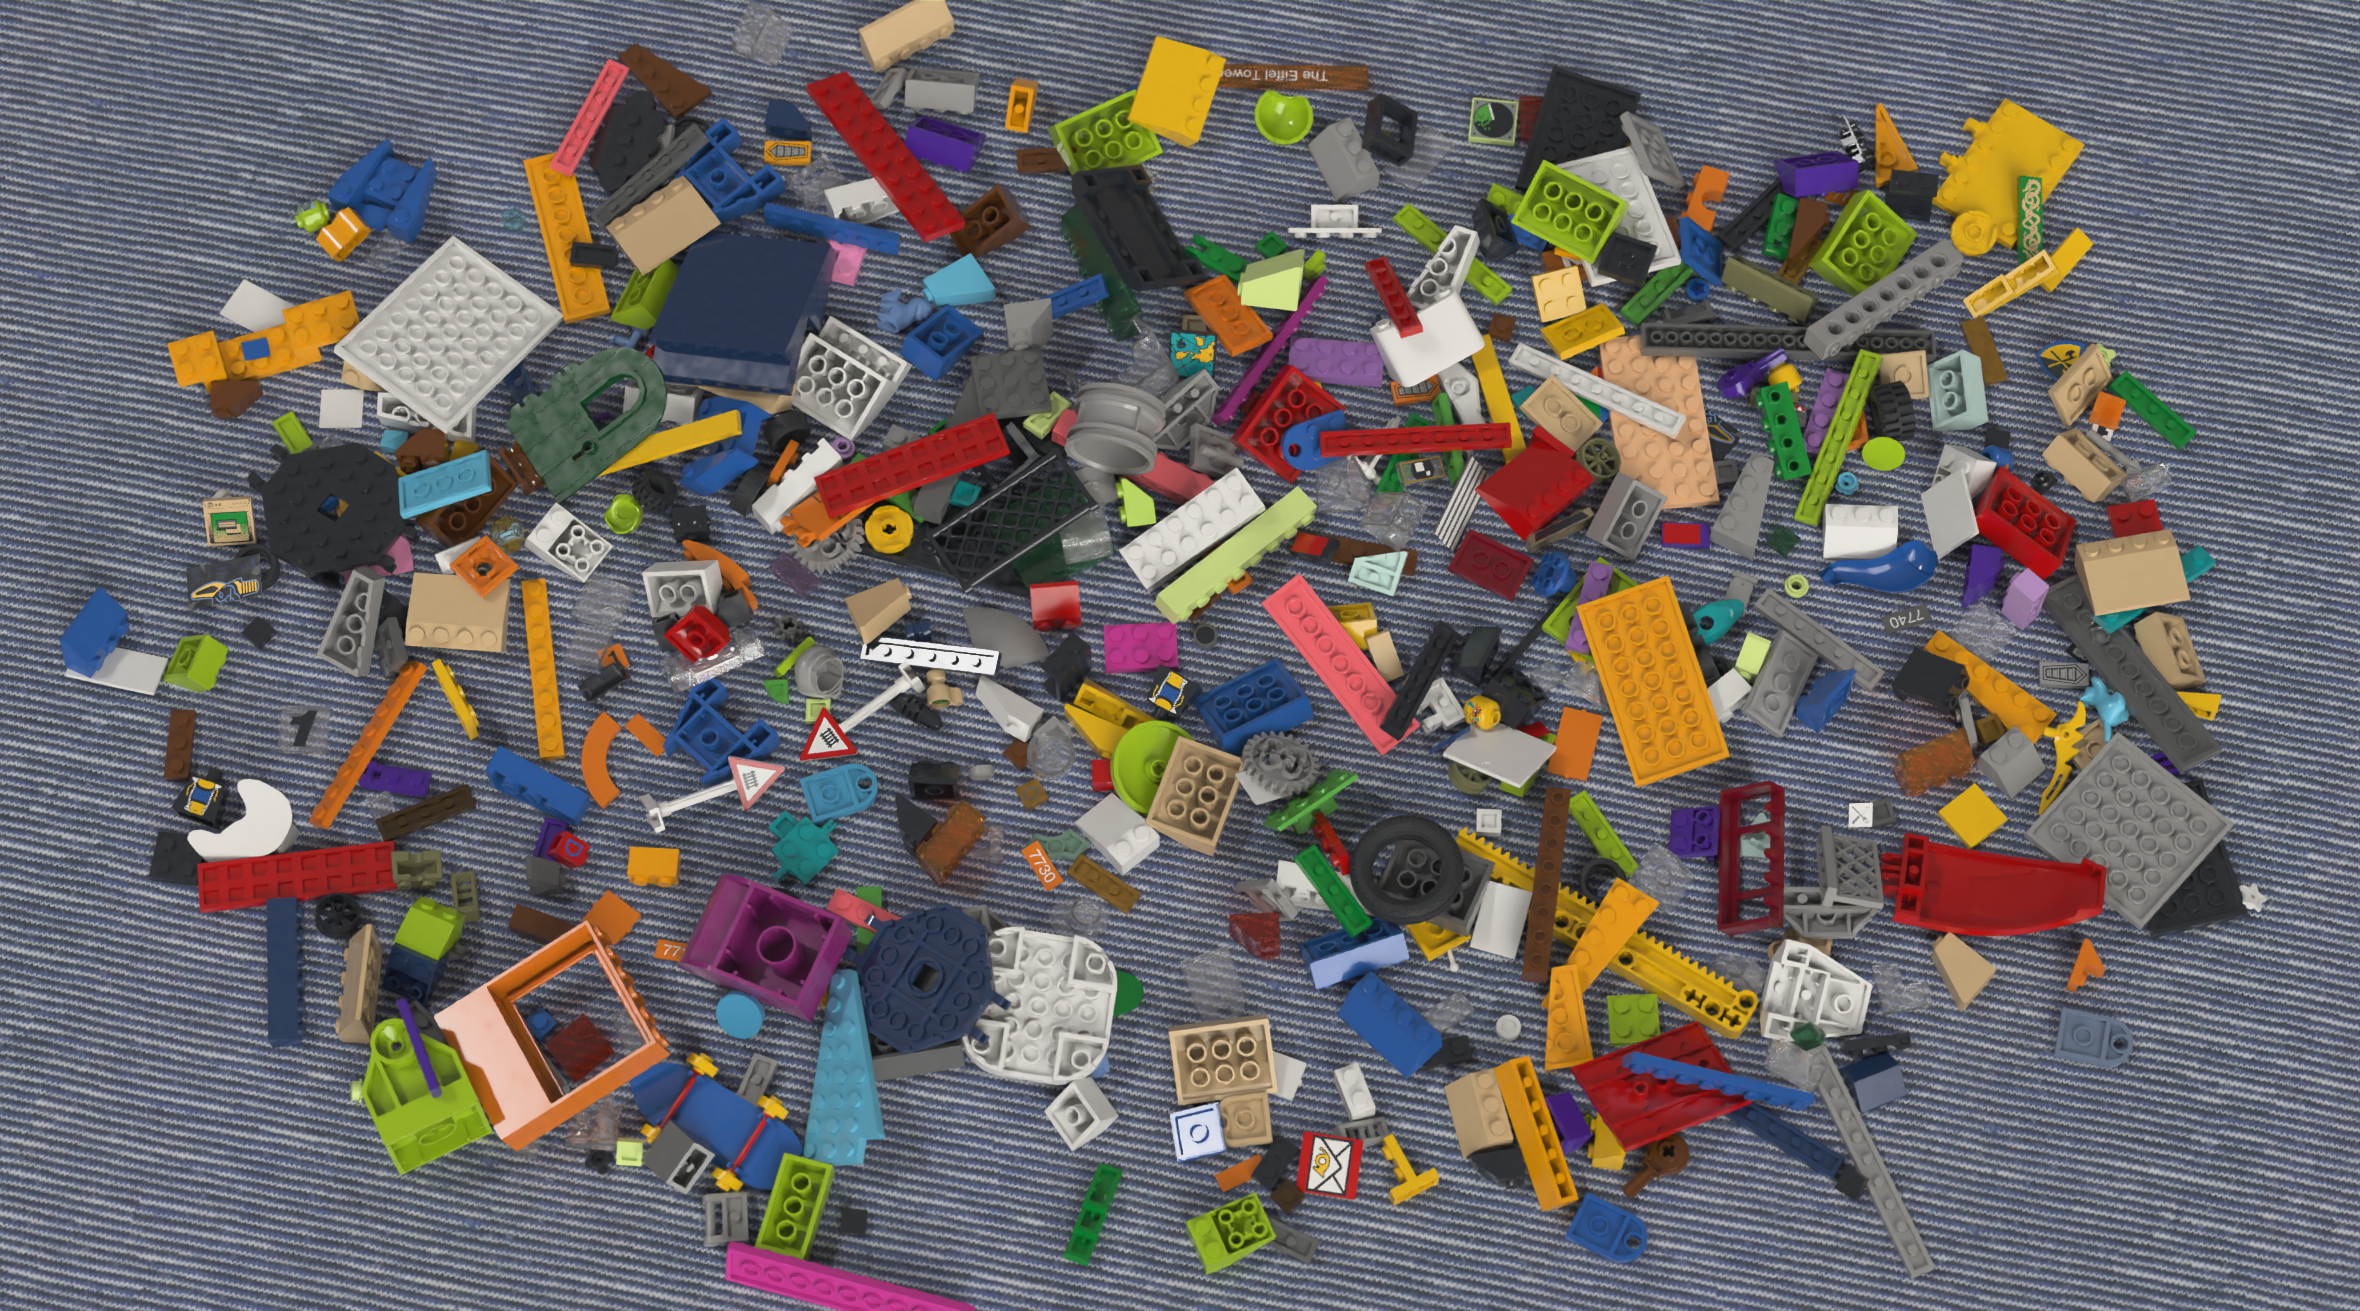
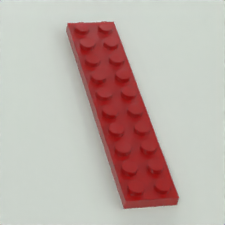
M847 71L807 84L806 92L924 243L965 228L966 221Z

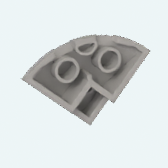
M990 607L962 609L972 648L1001 652L1000 666H1003V669L1047 659L1050 656L1048 648L1039 633L1017 615Z

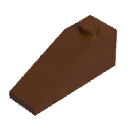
M1800 198L1785 269L1790 270L1820 237L1823 226L1828 227L1831 213L1826 212L1828 203Z

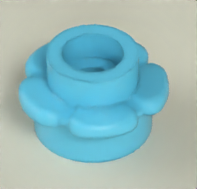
M1850 472L1838 475L1835 480V488L1839 493L1843 492L1845 495H1851L1858 488V480Z

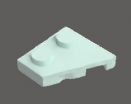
M1400 551L1355 558L1348 581L1394 596L1408 552Z

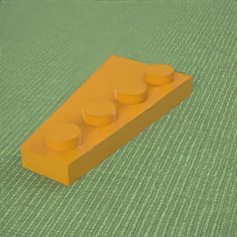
M1576 963L1551 968L1544 1071L1576 1066L1593 1060Z

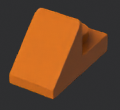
M2085 938L2080 947L2065 988L2067 991L2075 993L2078 986L2083 987L2087 974L2102 978L2105 972V968L2089 939Z

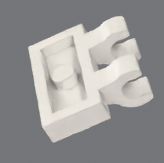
M1441 677L1433 681L1416 713L1418 714L1427 706H1430L1435 714L1423 720L1424 725H1422V728L1426 734L1435 731L1440 725L1446 731L1465 721L1463 709L1444 679Z

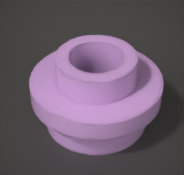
M846 437L835 439L831 445L842 457V460L849 459L855 452L853 441ZM846 445L847 448L841 450L839 449V446Z

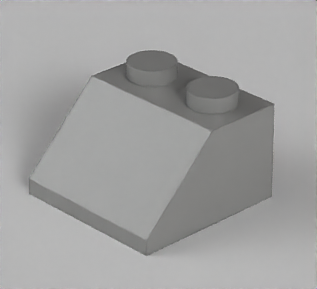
M2016 726L2012 727L1982 753L1976 765L2010 800L2046 769L2033 743Z

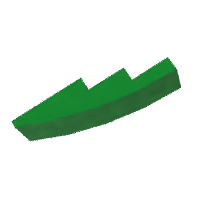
M1099 1163L1074 1225L1073 1234L1064 1252V1259L1088 1266L1113 1203L1123 1170Z

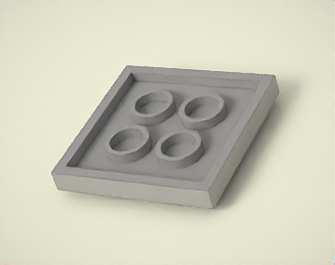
M1628 111L1620 116L1623 123L1621 126L1622 130L1630 138L1632 143L1630 144L1631 150L1639 158V168L1642 173L1676 189L1686 185L1660 127Z

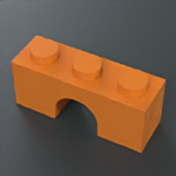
M1703 165L1701 172H1696L1692 185L1696 187L1694 192L1689 191L1685 204L1689 206L1687 212L1682 211L1680 218L1688 216L1711 234L1716 211L1705 208L1703 203L1706 201L1722 202L1730 173Z

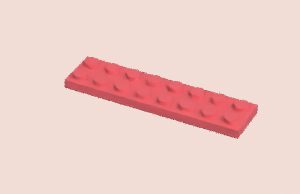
M1300 573L1261 603L1381 756L1421 726L1413 718L1405 735L1399 741L1379 728L1396 694Z

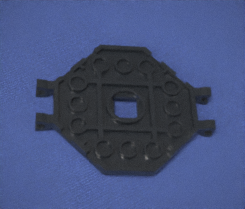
M357 442L289 454L283 447L275 443L270 452L274 454L272 458L282 463V465L266 483L253 471L247 477V481L250 482L249 487L262 494L271 554L308 577L320 576L319 573L330 571L337 573L353 570V567L363 565L368 567L378 565L392 574L397 565L394 564V558L386 555L400 536L413 545L420 539V536L417 535L418 530L412 526H406L405 519L400 515L399 484L396 466ZM331 497H336L349 505L336 522L318 512L327 499Z

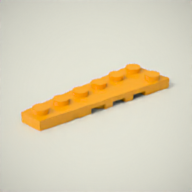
M1940 630L1935 633L1924 647V651L1966 666L1970 682L1965 690L1973 696L1972 699L1978 705L1981 704L1989 712V715L1997 713L2006 732L2016 726L2034 745L2042 736L2044 726L2049 727L2056 718L2057 713Z
M1618 877L1565 965L1576 963L1582 995L1660 904V902ZM1549 992L1547 993L1546 997L1541 1003V1006L1546 1008L1547 1010L1549 1005Z

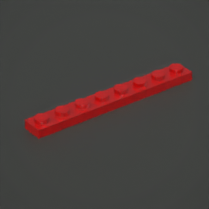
M1510 422L1320 432L1321 458L1512 448Z

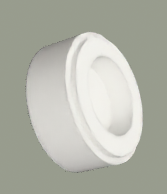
M1504 1015L1498 1019L1496 1033L1499 1038L1504 1041H1512L1519 1036L1521 1023L1518 1018L1513 1015Z

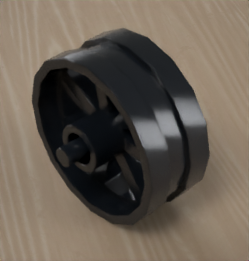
M328 894L317 903L315 926L326 937L333 939L347 938L358 929L361 914L360 905L347 894ZM320 915L326 916L328 918L323 920ZM347 918H355V919L351 922V921L348 920Z

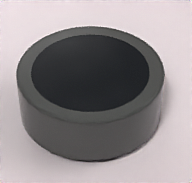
M1209 624L1199 625L1193 633L1195 645L1200 649H1210L1215 646L1217 642L1216 629Z

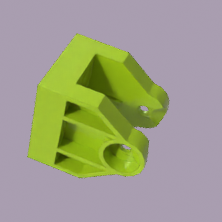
M392 1018L377 1025L371 1035L370 1045L372 1053L361 1094L399 1174L403 1175L493 1131L455 1049L420 1033L442 1091V1096L433 1099L403 1019ZM395 1042H400L402 1048L394 1051L392 1050V1045Z

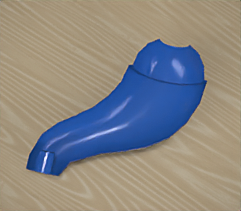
M1921 540L1906 542L1900 548L1897 547L1889 554L1879 558L1834 562L1823 569L1819 577L1823 582L1832 587L1845 583L1860 585L1886 593H1903L1922 586L1935 575L1934 570L1937 566L1938 556L1936 550L1931 551L1923 545Z

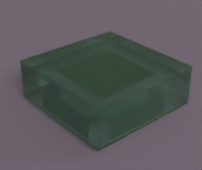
M1780 524L1767 540L1766 545L1786 558L1800 541V537Z

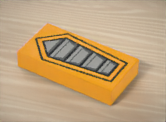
M765 141L764 165L811 166V141Z

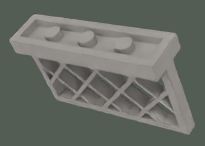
M1822 825L1815 843L1822 906L1832 907L1833 901L1882 909L1884 899L1877 842L1832 834L1831 827ZM1836 844H1841L1846 848L1842 850ZM1859 848L1870 849L1871 852L1866 854ZM1852 852L1859 858L1854 859L1849 855V853ZM1842 858L1847 864L1843 865L1837 859ZM1866 862L1872 868L1867 869L1861 863ZM1854 867L1860 874L1857 875L1850 869ZM1843 873L1850 879L1844 880L1839 875ZM1867 877V878L1870 879L1873 883H1872V884H1868V883H1867L1866 881H1864L1863 879ZM1856 883L1863 889L1858 890L1852 884ZM1845 889L1851 895L1840 893V890ZM1869 893L1876 899L1868 898L1865 894Z

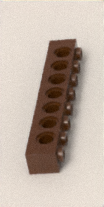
M1547 786L1521 981L1546 984L1571 789Z

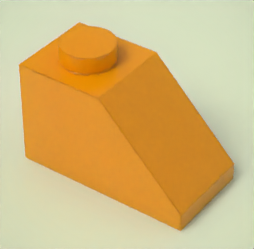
M1016 78L1011 84L1005 129L1028 133L1036 105L1039 82Z

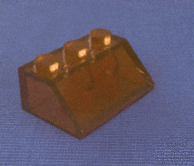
M1965 727L1898 755L1892 773L1905 797L1910 795L1919 796L1931 786L1940 787L1946 784L1952 777L1957 776V778H1961L1970 773L1974 758Z
M963 799L958 805L954 804L947 812L948 818L943 824L939 822L935 826L928 842L923 841L916 851L918 853L917 863L939 887H941L985 833L986 816Z

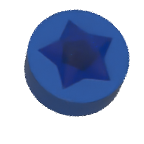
M1699 278L1692 279L1686 286V297L1694 303H1701L1703 299L1708 298L1710 288L1705 280Z

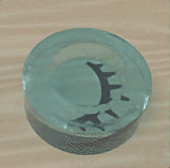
M518 208L506 210L502 216L504 228L509 232L521 231L526 225L523 211Z

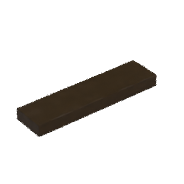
M467 784L376 819L375 823L383 841H393L475 809L476 804Z

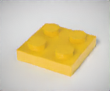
M1577 265L1530 276L1540 322L1543 323L1575 315L1587 310Z

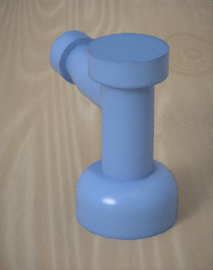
M631 326L633 334L630 339L611 334L609 341L610 343L635 350L641 337L646 336L651 328L643 330Z

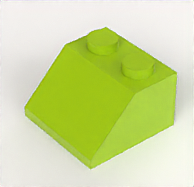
M207 634L181 637L162 680L196 692L210 691L217 681L216 676L219 669L226 662V654L229 648Z
M421 896L410 907L395 936L394 942L439 960L460 940L466 915L454 908L436 903L431 898Z

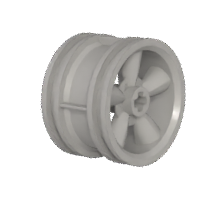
M1097 382L1081 386L1077 391L1074 404L1077 420L1076 424L1068 430L1065 443L1066 453L1075 461L1102 472L1118 475H1141L1150 472L1154 468L1158 451L1154 438L1155 434L1163 428L1167 411L1165 405L1158 398L1145 391L1122 384Z

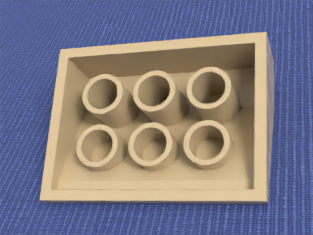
M684 176L672 180L662 190L653 193L650 198L641 204L635 205L631 211L622 217L614 219L606 228L623 254L644 276L721 223L691 183Z
M2170 529L2076 545L2075 568L2095 616L2190 600L2178 547Z
M414 572L406 621L405 645L492 652L506 651L511 579L504 580L482 599L458 575Z
M1178 736L1145 824L1190 849L1213 856L1241 784L1235 774L1246 771V769L1242 768L1244 762L1241 761L1240 757Z
M366 924L350 939L349 948H345L344 962L347 963V967L341 976V985L344 986L343 995L339 996L338 1001L341 1017L336 1020V1033L339 1034L342 1042L370 1043L371 1035L374 1031L383 948L372 924Z
M1268 1014L1169 1027L1179 1105L1223 1100L1231 1096L1278 1092Z

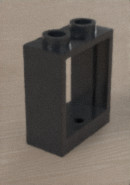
M1380 93L1367 105L1362 148L1400 167L1413 157L1418 112ZM1383 115L1402 124L1400 142L1381 133Z
M1013 422L1002 430L1005 441L1007 443L1013 438L1029 459L1001 484L1044 457L1022 428ZM984 464L972 468L981 479L984 477L988 482L986 487L989 491L1001 485ZM1021 483L1012 488V490L1015 491Z

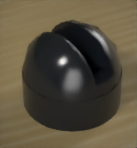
M1720 658L1714 661L1721 677L1733 669L1732 663L1728 659Z

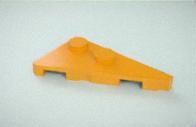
M1882 103L1877 104L1875 108L1876 188L1888 184L1892 169L1913 172L1918 170Z

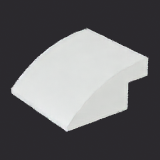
M830 316L819 336L810 333L802 345L795 382L798 384L792 405L847 439L854 441L890 400L909 372L912 364L840 320Z

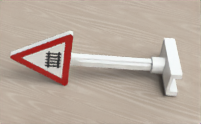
M907 661L898 666L903 676L897 679L894 685L841 724H837L828 710L823 707L799 759L801 761L857 755L858 751L846 736L849 730L899 693H904L912 688L917 694H920L926 689L919 677L914 675L915 673Z
M729 756L728 761L733 774V779L669 802L664 801L656 804L650 794L640 796V799L648 811V814H645L646 818L657 833L665 830L663 817L671 815V812L734 790H738L743 809L747 811L780 776L785 767L774 763Z

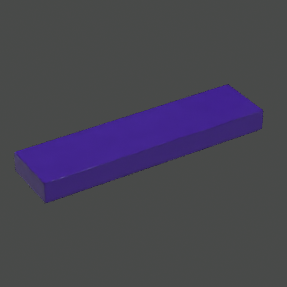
M405 998L397 1000L398 1008L433 1099L442 1096L441 1088L408 1001Z

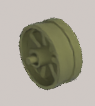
M1604 438L1589 440L1576 452L1575 461L1579 462L1595 479L1594 484H1600L1609 480L1619 471L1621 465L1620 454L1617 448ZM1586 447H1588L1591 455L1585 453ZM1595 447L1600 449L1599 453H1597ZM1610 462L1611 468L1605 463ZM1601 468L1608 474L1607 476L1601 474Z
M1452 760L1448 767V776L1451 783L1460 791L1468 794L1483 792L1493 778ZM1480 776L1485 777L1486 781L1483 782Z

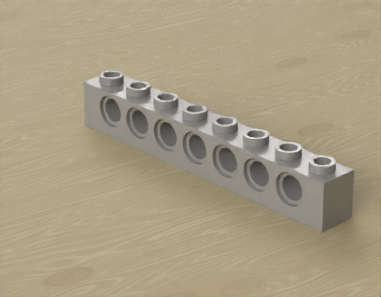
M1944 238L1809 326L1803 342L1821 360L1830 355H1836L1842 347L1847 344H1853L1862 334L1870 333L1880 322H1886L1897 311L1905 310L1915 299L1920 300L1929 290L1941 286L1944 280L1949 277H1955L1961 271L1964 256Z

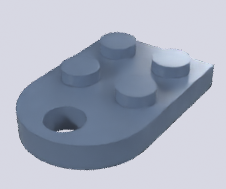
M2062 1007L2053 1057L2105 1068L2119 1066L2127 1060L2133 1049V1036L2129 1028L2122 1021L2112 1017ZM2117 1039L2123 1040L2127 1048L2122 1051L2117 1050L2113 1045V1041Z

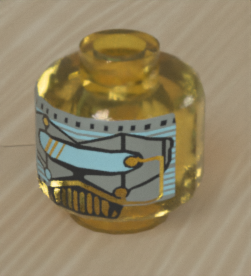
M504 517L493 523L494 527L491 529L490 535L494 543L501 550L507 551L508 554L519 551L521 549L520 545L526 539L519 521L511 519V517Z

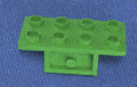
M1342 769L1331 771L1326 775V780L1321 783H1314V786L1309 787L1308 791L1301 797L1295 796L1287 802V806L1282 810L1277 809L1268 814V819L1263 822V825L1266 828L1279 832L1291 825L1296 834L1300 835L1312 827V825H1315L1314 814L1323 812L1326 817L1339 807L1332 796L1357 780L1359 776L1357 773Z

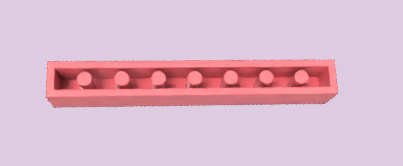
M1065 408L1052 431L1051 440L1064 447L1069 428L1076 424L1077 414L1074 410ZM1157 452L1154 468L1150 472L1141 475H1122L1181 505H1184L1215 483L1208 475L1196 473L1190 470L1186 464L1176 463L1161 452Z

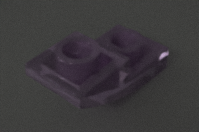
M785 551L767 568L784 585L787 583L803 600L822 582L809 569Z

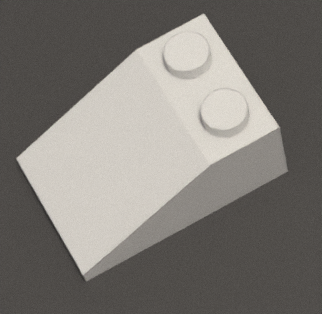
M1113 793L1109 794L1075 822V825L1122 876L1160 846V838L1157 832L1145 824L1144 818L1129 808Z

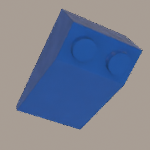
M947 304L907 334L900 355L936 382L954 367L983 335L984 331Z
M1854 669L1829 672L1822 679L1818 677L1810 687L1812 691L1808 696L1802 695L1797 701L1795 717L1816 733H1819L1848 700L1856 671Z

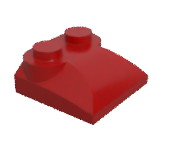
M703 605L692 606L688 613L663 635L697 668H700L731 640L728 627Z

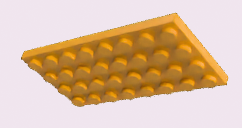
M1669 575L1576 606L1637 788L1730 757Z

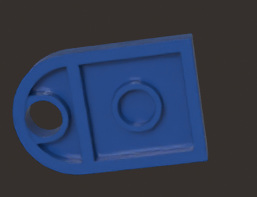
M1339 409L1297 423L1288 428L1282 437L1280 446L1285 462L1297 470H1312L1349 457L1321 458L1320 432L1349 431L1343 410ZM1293 443L1299 447V453L1296 457H1292L1288 451Z
M1587 1192L1565 1235V1239L1610 1261L1629 1263L1639 1258L1644 1252L1648 1234L1644 1223L1637 1216ZM1630 1237H1635L1639 1239L1641 1245L1637 1249H1631L1627 1246L1626 1240Z

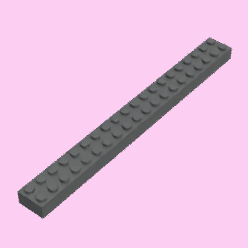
M1642 322L1640 326L1641 356L1762 359L1781 347L1787 354L1788 358L1786 360L1856 361L1860 349L1880 355L1925 350L1927 364L1934 363L1936 359L1935 331L1873 329L1870 333H1864L1859 336L1853 344H1847L1842 347L1836 355H1830L1821 360L1803 342L1808 327Z

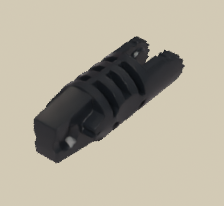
M901 692L887 702L898 714L918 725L922 724L934 731L940 730L943 726L940 715L930 710V706L908 694Z

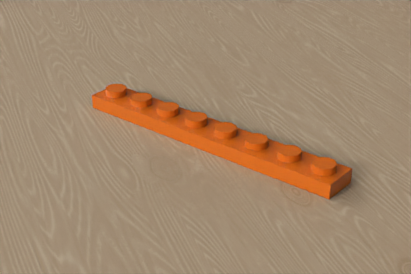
M407 661L401 667L399 676L394 684L388 688L387 695L375 709L373 718L364 727L361 737L351 748L350 755L345 763L338 769L337 776L332 784L325 790V795L319 805L313 809L312 816L308 821L311 825L317 828L329 829L427 670L424 664Z

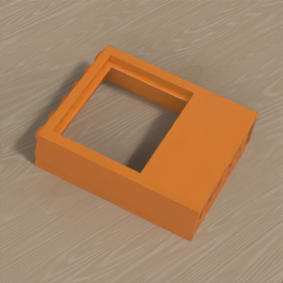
M588 920L434 1016L449 1046L455 1049L473 1090L497 1134L503 1142L515 1151H519L671 1055L667 1049V1046L670 1045L668 1040L655 1027L658 1025L655 1017L651 1012L648 1013L644 1007L646 1001L640 992H636L633 987L635 984L633 978L622 968L621 965L624 963L616 951L614 952L609 946L612 944L609 936L605 931L602 932L597 924L593 926ZM594 952L646 1045L570 1093L565 1094L515 1001Z

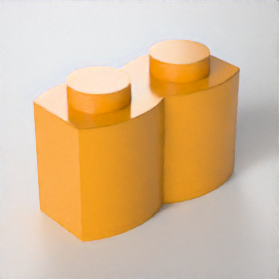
M347 207L336 214L332 224L326 225L320 230L316 240L332 259L341 262L351 254L358 244L367 238L372 229L355 210Z

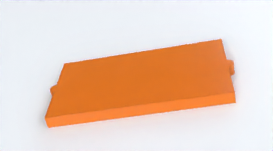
M1564 707L1554 743L1557 746L1556 751L1551 755L1547 773L1563 776L1565 780L1570 778L1582 782L1587 781L1603 716L1588 713L1585 709L1580 711Z

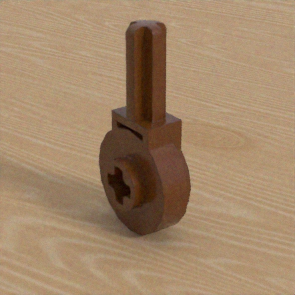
M1672 1134L1658 1141H1652L1649 1144L1648 1156L1643 1160L1644 1167L1622 1187L1623 1193L1628 1198L1633 1199L1654 1178L1660 1180L1664 1175H1677L1683 1171L1690 1157L1686 1141L1677 1134ZM1664 1151H1673V1157L1669 1155L1664 1157Z

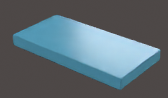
M487 450L398 478L400 515L402 518L406 519L492 491L490 455Z

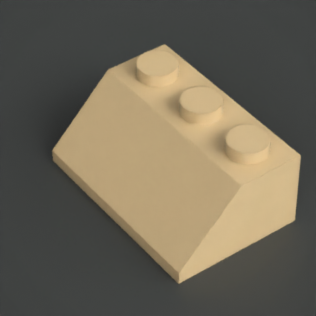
M2078 428L2058 434L2042 454L2047 459L2046 463L2051 468L2060 471L2067 483L2075 485L2081 491V495L2093 503L2103 500L2129 476Z
M2155 612L2134 624L2135 636L2142 647L2143 653L2175 691L2206 683L2183 617Z
M1494 1068L1469 1073L1444 1087L1463 1158L1512 1147L1513 1135Z

